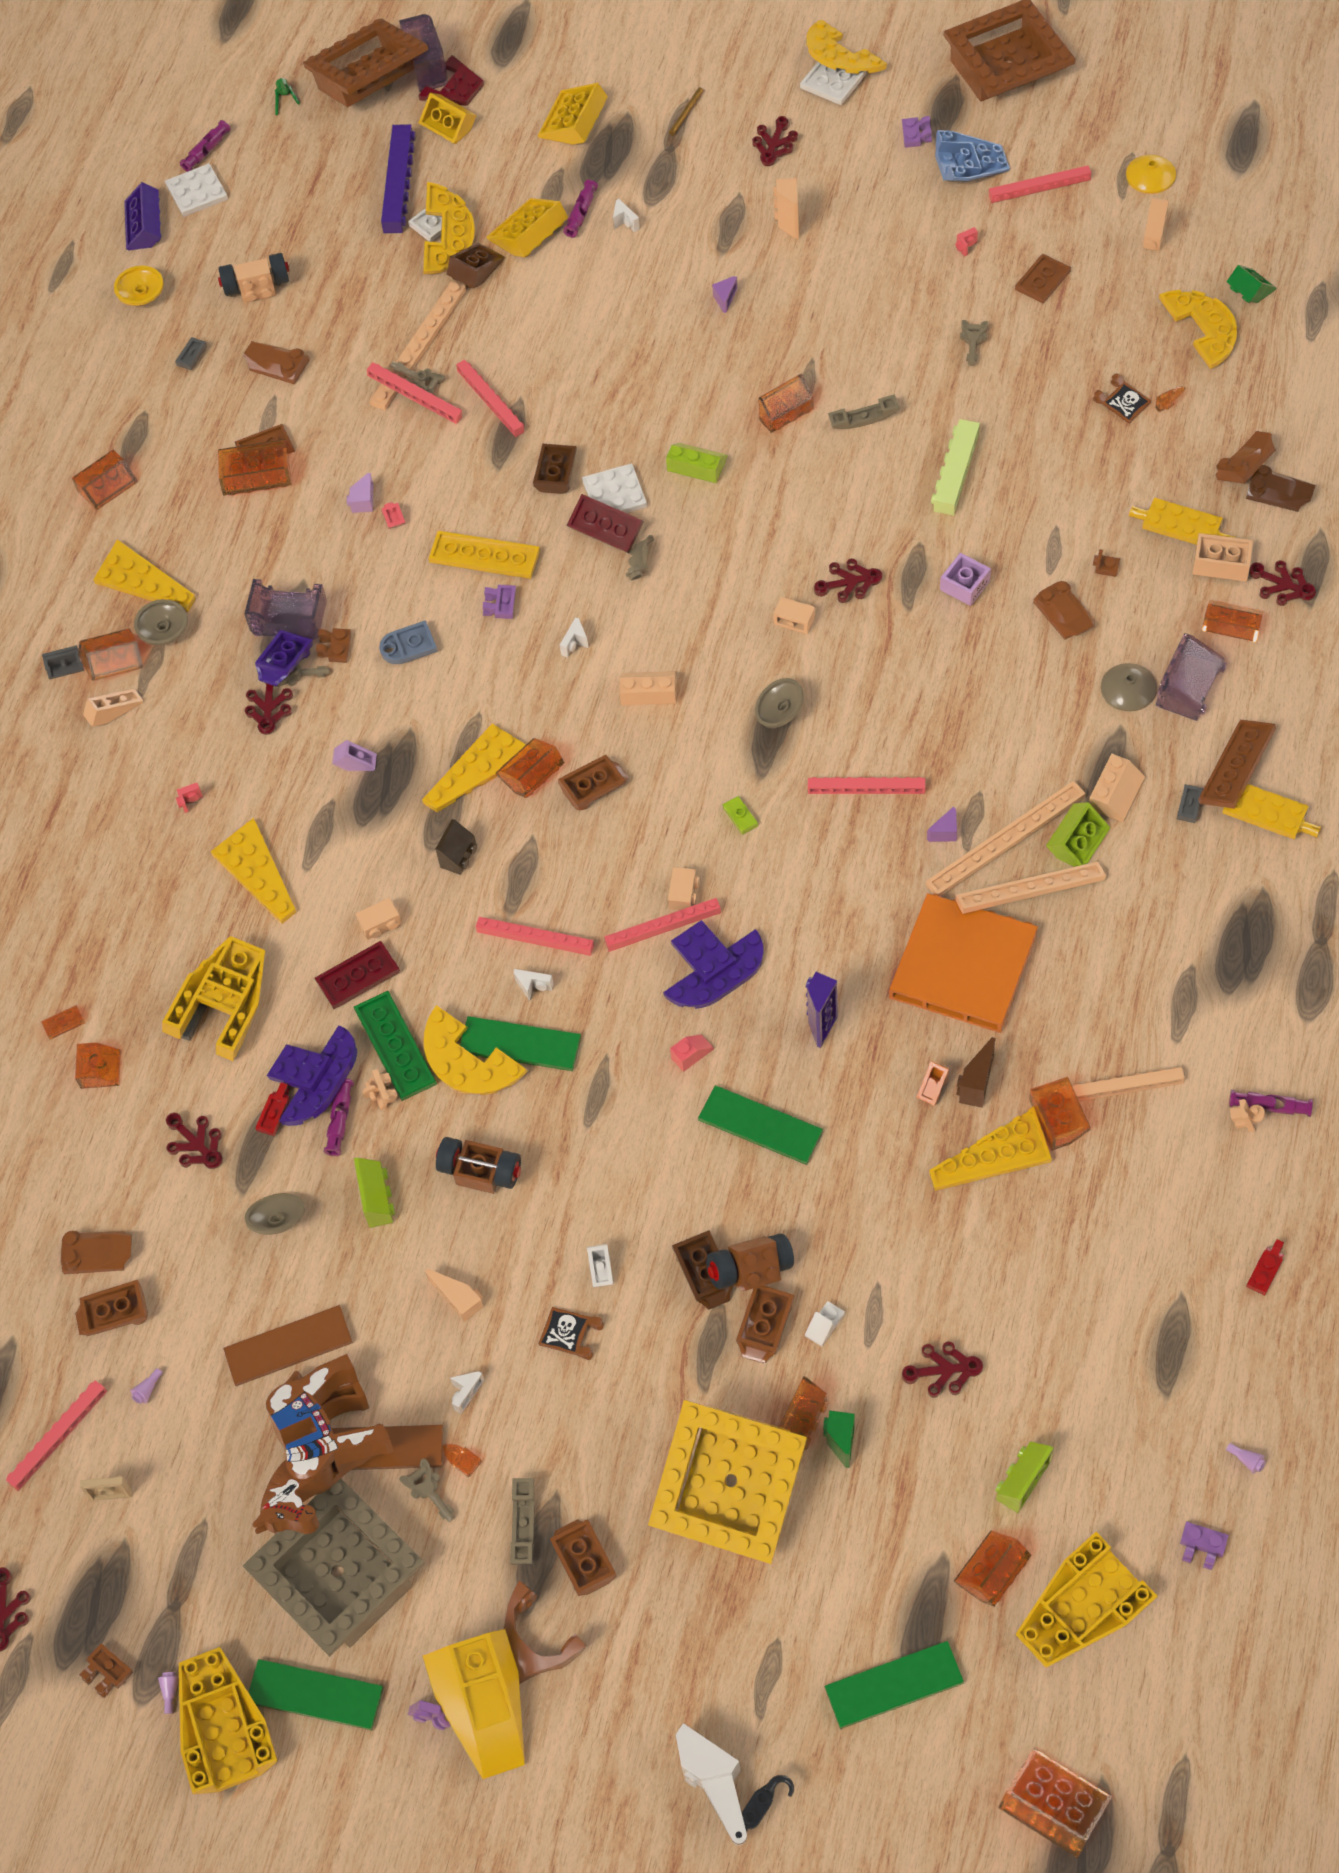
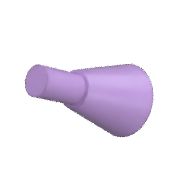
M156 1368L149 1378H146L130 1390L131 1397L135 1402L139 1404L148 1402L155 1382L162 1375V1371Z
M1232 1443L1226 1449L1237 1456L1253 1474L1257 1471L1261 1472L1266 1464L1262 1454L1240 1449Z
M176 1672L162 1673V1677H158L164 1699V1714H173V1699L177 1691L179 1676H176Z

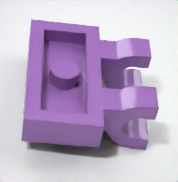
M925 116L920 121H918V117L902 119L905 148L921 146V142H932L930 116Z
M498 585L497 589L485 587V601L496 599V604L483 602V616H491L495 613V618L513 619L516 586Z
M1186 1521L1180 1541L1181 1545L1186 1546L1182 1561L1191 1563L1194 1550L1197 1549L1207 1553L1203 1568L1212 1570L1216 1556L1223 1557L1228 1535Z
M420 1700L409 1706L407 1715L413 1716L414 1721L426 1723V1720H431L433 1726L441 1731L445 1730V1727L449 1728L451 1726L444 1719L446 1717L439 1705Z

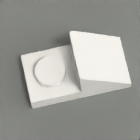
M617 199L613 215L614 229L625 224L626 227H630L636 232L640 229L639 217L620 199Z
M576 617L560 643L561 655L568 657L575 650L576 644L588 648L587 637L579 618Z
M514 969L515 981L529 1000L533 988L540 991H552L554 985L552 975Z
M607 1244L587 1247L593 1287L613 1284Z
M827 1301L819 1313L815 1312L805 1337L822 1347L844 1317L845 1312Z
M479 1371L450 1378L452 1385L461 1390L457 1391L452 1398L453 1408L460 1414H462L484 1382L483 1375Z

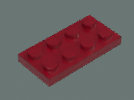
M581 494L566 526L629 554L644 521Z
M379 941L314 979L332 1008L336 1009L400 973V969L382 941Z

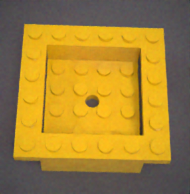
M684 1400L648 1526L772 1564L808 1437L712 1406H704ZM700 1427L702 1429L693 1457V1461L691 1464V1468L689 1471V1475L686 1481L679 1509L676 1510L684 1479L686 1476V1472L688 1469V1465L690 1462V1458L692 1455V1451L694 1448V1444L696 1441V1437ZM729 1474H733L737 1478V1484L734 1487H730L726 1483V1477Z

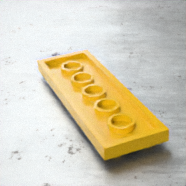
M438 530L428 560L429 563L531 579L540 548L539 546Z

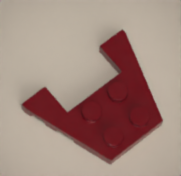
M451 55L444 63V68L455 74L441 91L425 86L418 95L419 100L425 101L430 93L440 94L458 105L468 106L484 86V81L455 56Z

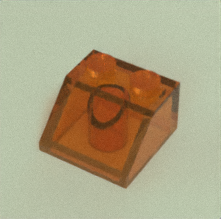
M97 1042L77 1044L75 1079L80 1088L119 1086L120 1049Z

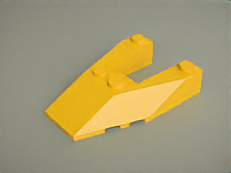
M229 936L213 951L210 957L206 960L204 959L198 968L187 975L162 1021V1032L181 1039L200 1003L231 1015L216 1042V1055L234 1061L259 1005L265 950Z

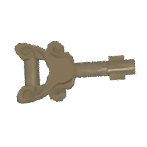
M962 320L960 339L965 340L969 344V354H967L966 361H968L969 366H974L975 362H977L976 346L982 343V341L987 340L988 321H983L979 325L969 324L968 321Z
M393 361L390 365L393 371L399 374L401 372L413 378V383L416 386L423 388L433 395L437 384H441L445 380V376L431 373V370L428 368L416 373L404 367V364L399 361L398 363ZM432 380L428 386L425 385V382Z
M297 664L292 672L274 687L286 684L294 686L296 681L301 679V676L317 675V677H324L325 675H330V669L325 668V666L301 669V666Z
M425 1458L421 1460L420 1468L410 1476H401L399 1478L403 1485L412 1489L411 1496L413 1498L429 1497L440 1510L438 1513L443 1519L446 1518L448 1522H451L455 1518L453 1509L449 1504L446 1506L435 1492L438 1488L437 1482L440 1481V1476L437 1473H432L430 1464ZM426 1474V1478L423 1483H420L418 1485L414 1484L419 1478Z

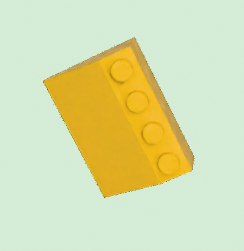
M597 82L561 90L537 136L542 139L571 145L584 143L608 98L600 84Z
M529 198L486 238L514 256L527 257L535 247L542 244L545 238L551 236L555 229L561 227L564 221L568 219V216L560 201Z

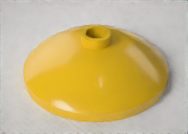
M1155 154L1142 155L1133 159L1126 169V179L1129 185L1135 190L1147 194L1166 191L1173 185L1176 178L1174 165L1168 159Z
M144 265L134 266L119 274L114 282V292L121 302L127 305L140 306L155 300L161 294L164 282L162 275L155 268Z

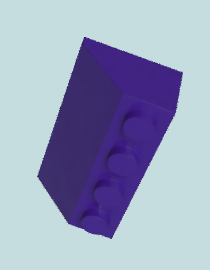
M141 182L124 201L126 250L128 251L152 248L161 239L159 190L144 182Z
M815 972L813 977H809L805 986L807 988L806 1006H808L806 1015H808V1024L816 1045L821 1048L838 1018L837 980Z

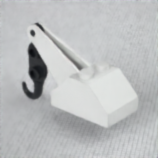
M684 1723L676 1733L681 1766L686 1777L685 1781L695 1788L698 1785L704 1789L734 1844L743 1845L747 1840V1831L755 1829L760 1824L773 1803L774 1791L779 1783H786L789 1787L788 1796L791 1797L793 1795V1781L785 1775L774 1776L766 1785L755 1791L741 1813L734 1780L741 1771L739 1761Z

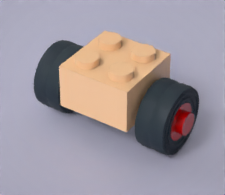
M282 253L269 255L271 267L268 265L267 258L234 265L236 275L232 264L218 267L220 274L218 282L220 287H223L226 296L239 293L238 282L244 303L276 296L271 274L273 273L276 285L288 283L289 277L287 272H290L288 262L284 261Z

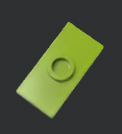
M739 796L722 804L724 811L742 835L758 827V822Z

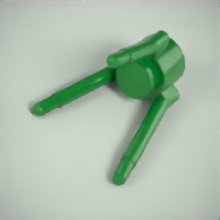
M280 78L275 83L276 116L279 111V94L286 95L290 92L296 103L300 104L292 87L289 86L285 78Z

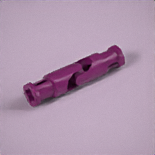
M220 120L218 125L211 129L190 150L188 156L180 161V166L186 172L191 171L222 140V137L230 132V126L225 121Z
M585 180L584 188L580 191L576 204L568 218V224L564 227L563 232L566 236L571 238L577 236V230L581 227L594 198L593 194L598 189V184L595 181Z
M349 1078L345 1079L332 1102L331 1123L326 1134L328 1140L323 1151L329 1156H340L342 1152L340 1146L346 1130L345 1122L351 1102L350 1091L351 1087L354 1086V1082Z
M1232 1089L1230 1091L1229 1107L1240 1106L1239 1100L1245 1099L1249 1108L1253 1105H1260L1268 1112L1289 1115L1294 1113L1306 1114L1307 1117H1311L1313 1099L1306 1101L1290 1096L1272 1094L1265 1096L1257 1092L1240 1093ZM1276 1099L1282 1101L1283 1108L1274 1109L1277 1102Z

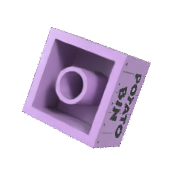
M959 553L941 576L940 590L971 606L990 582L991 568Z

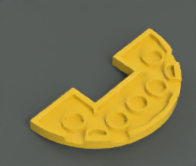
M818 20L809 28L806 35L808 52L822 65L834 70L837 68L845 69V73L859 74V71L874 73L886 69L887 63L869 50L862 49L853 54L837 42L843 38V33L824 20Z
M427 182L425 215L442 216L441 243L424 242L423 274H437L447 271L450 256L472 246L475 225L472 214L461 197L450 192L447 187Z
M1172 290L1159 294L1160 301L1176 322L1191 316L1205 334L1204 337L1195 340L1193 346L1210 369L1226 360L1236 343L1237 324L1233 314L1224 303L1217 298L1212 299L1205 296L1206 293L1192 290V292Z
M436 1005L425 1026L424 1050L430 1067L447 1086L465 1094L489 1095L497 1093V1091L506 1087H511L528 1072L526 1068L498 1048H495L485 1062L479 1060L457 1044V1041L468 1028Z

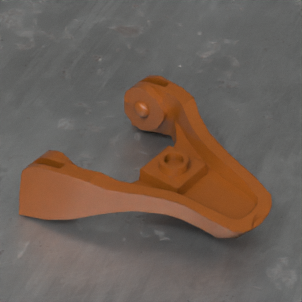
M520 1580L508 1603L504 1629L506 1630L519 1673V1685L540 1673L562 1669L577 1658L587 1646L577 1634H574L563 1645L560 1655L541 1656L535 1653L520 1638L516 1630L518 1615L532 1606L537 1598V1595Z

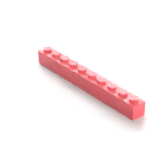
M1087 165L989 188V198L991 203L1089 181L1091 180V171Z
M465 359L457 363V372L515 437L524 433V424L518 420V417L512 413L510 408H507L505 402L501 401L499 395L495 394L488 383L484 382L476 369H473L471 364Z
M372 362L367 368V376L447 420L457 424L462 418V410L460 408H456L452 404L443 401L441 398L434 396L414 383H410L405 378L399 377L379 364Z
M812 777L808 778V794H925V778Z
M717 898L604 936L608 951L611 952L720 914L721 907Z
M479 917L476 924V931L478 933L591 956L594 948V942L590 939Z
M96 1380L91 1382L85 1392L79 1395L76 1402L71 1404L68 1411L62 1414L59 1421L53 1424L51 1430L44 1434L42 1440L35 1444L33 1450L26 1454L25 1459L17 1464L16 1469L8 1474L6 1481L19 1491L106 1394L107 1390Z

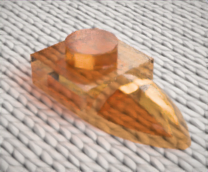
M1183 386L1175 387L1157 396L1155 406L1157 411L1161 412L1171 408L1174 405V401L1186 388Z
M454 1444L443 1445L448 1461L468 1478L482 1463V1460L466 1447L463 1448Z

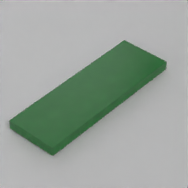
M385 991L353 1007L386 1072L389 1073L391 1082L401 1101L437 1085L389 991Z
M467 1017L465 1026L468 1029L462 1035L460 1046L472 1055L488 1058L495 1048H498L517 1063L573 1072L581 1034Z
M716 1085L698 1117L700 1122L805 1165L808 1164L823 1133L822 1128Z
M948 1641L825 1685L824 1688L839 1728L843 1729L964 1684V1680Z
M258 1659L248 1693L256 1706L372 1731L384 1687Z

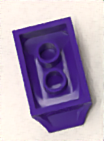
M280 630L255 662L258 680L277 686L302 659L310 655L313 640Z

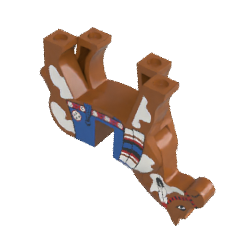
M347 1354L316 1367L304 1377H302L299 1371H294L284 1384L274 1389L268 1396L266 1408L276 1436L286 1452V1460L277 1468L267 1485L261 1502L260 1515L253 1522V1527L256 1528L255 1533L259 1534L266 1530L274 1534L284 1530H293L302 1534L315 1532L319 1527V1520L315 1509L310 1505H303V1502L314 1495L327 1491L345 1474L364 1464L370 1458L394 1452L390 1437L383 1424L380 1423L361 1429L337 1434L333 1433L330 1424L332 1418L345 1412L369 1409L366 1395Z

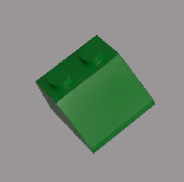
M1237 265L1226 281L1231 285L1230 289L1235 293H1241L1243 295L1242 299L1248 303H1259L1276 290L1273 284L1254 269L1242 265Z
M829 1410V1417H824L823 1437H827V1445L845 1467L850 1468L855 1431V1414Z

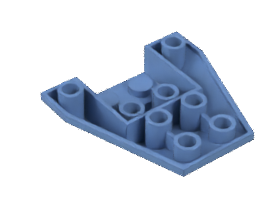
M937 131L935 158L943 180L970 181L1010 170L1002 145L955 131Z

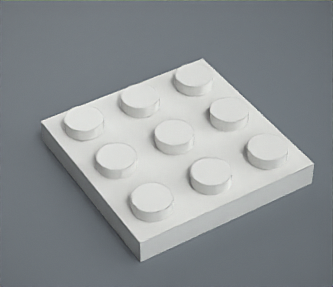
M817 62L800 83V88L842 105L866 76V71H859V74L845 73V69L837 68L834 70Z
M210 164L165 181L183 217L228 200L227 194Z
M632 463L582 477L585 490L590 498L625 513L647 507V502Z

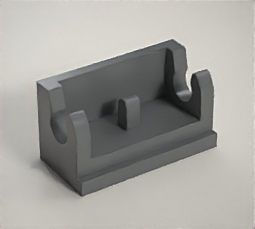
M77 645L42 654L49 680L84 671L82 656Z

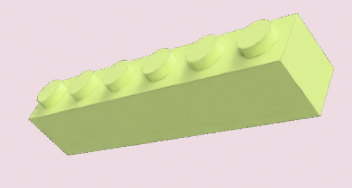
M959 419L958 425L954 426L952 434L954 438L950 439L948 445L950 451L945 454V466H942L940 470L941 479L936 482L935 490L937 492L936 494L933 493L931 504H934V512L949 515L955 514L979 437L980 423Z

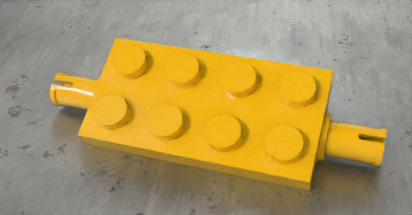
M1155 497L1149 509L1144 510L1132 506L1129 512V517L1144 521L1142 529L1197 545L1199 533L1235 538V536L1220 532L1222 517Z
M1247 784L1235 809L1224 807L1222 812L1228 816L1294 840L1297 833L1301 832L1317 838L1321 830V826L1305 821L1306 819L1304 818L1309 807L1308 805Z

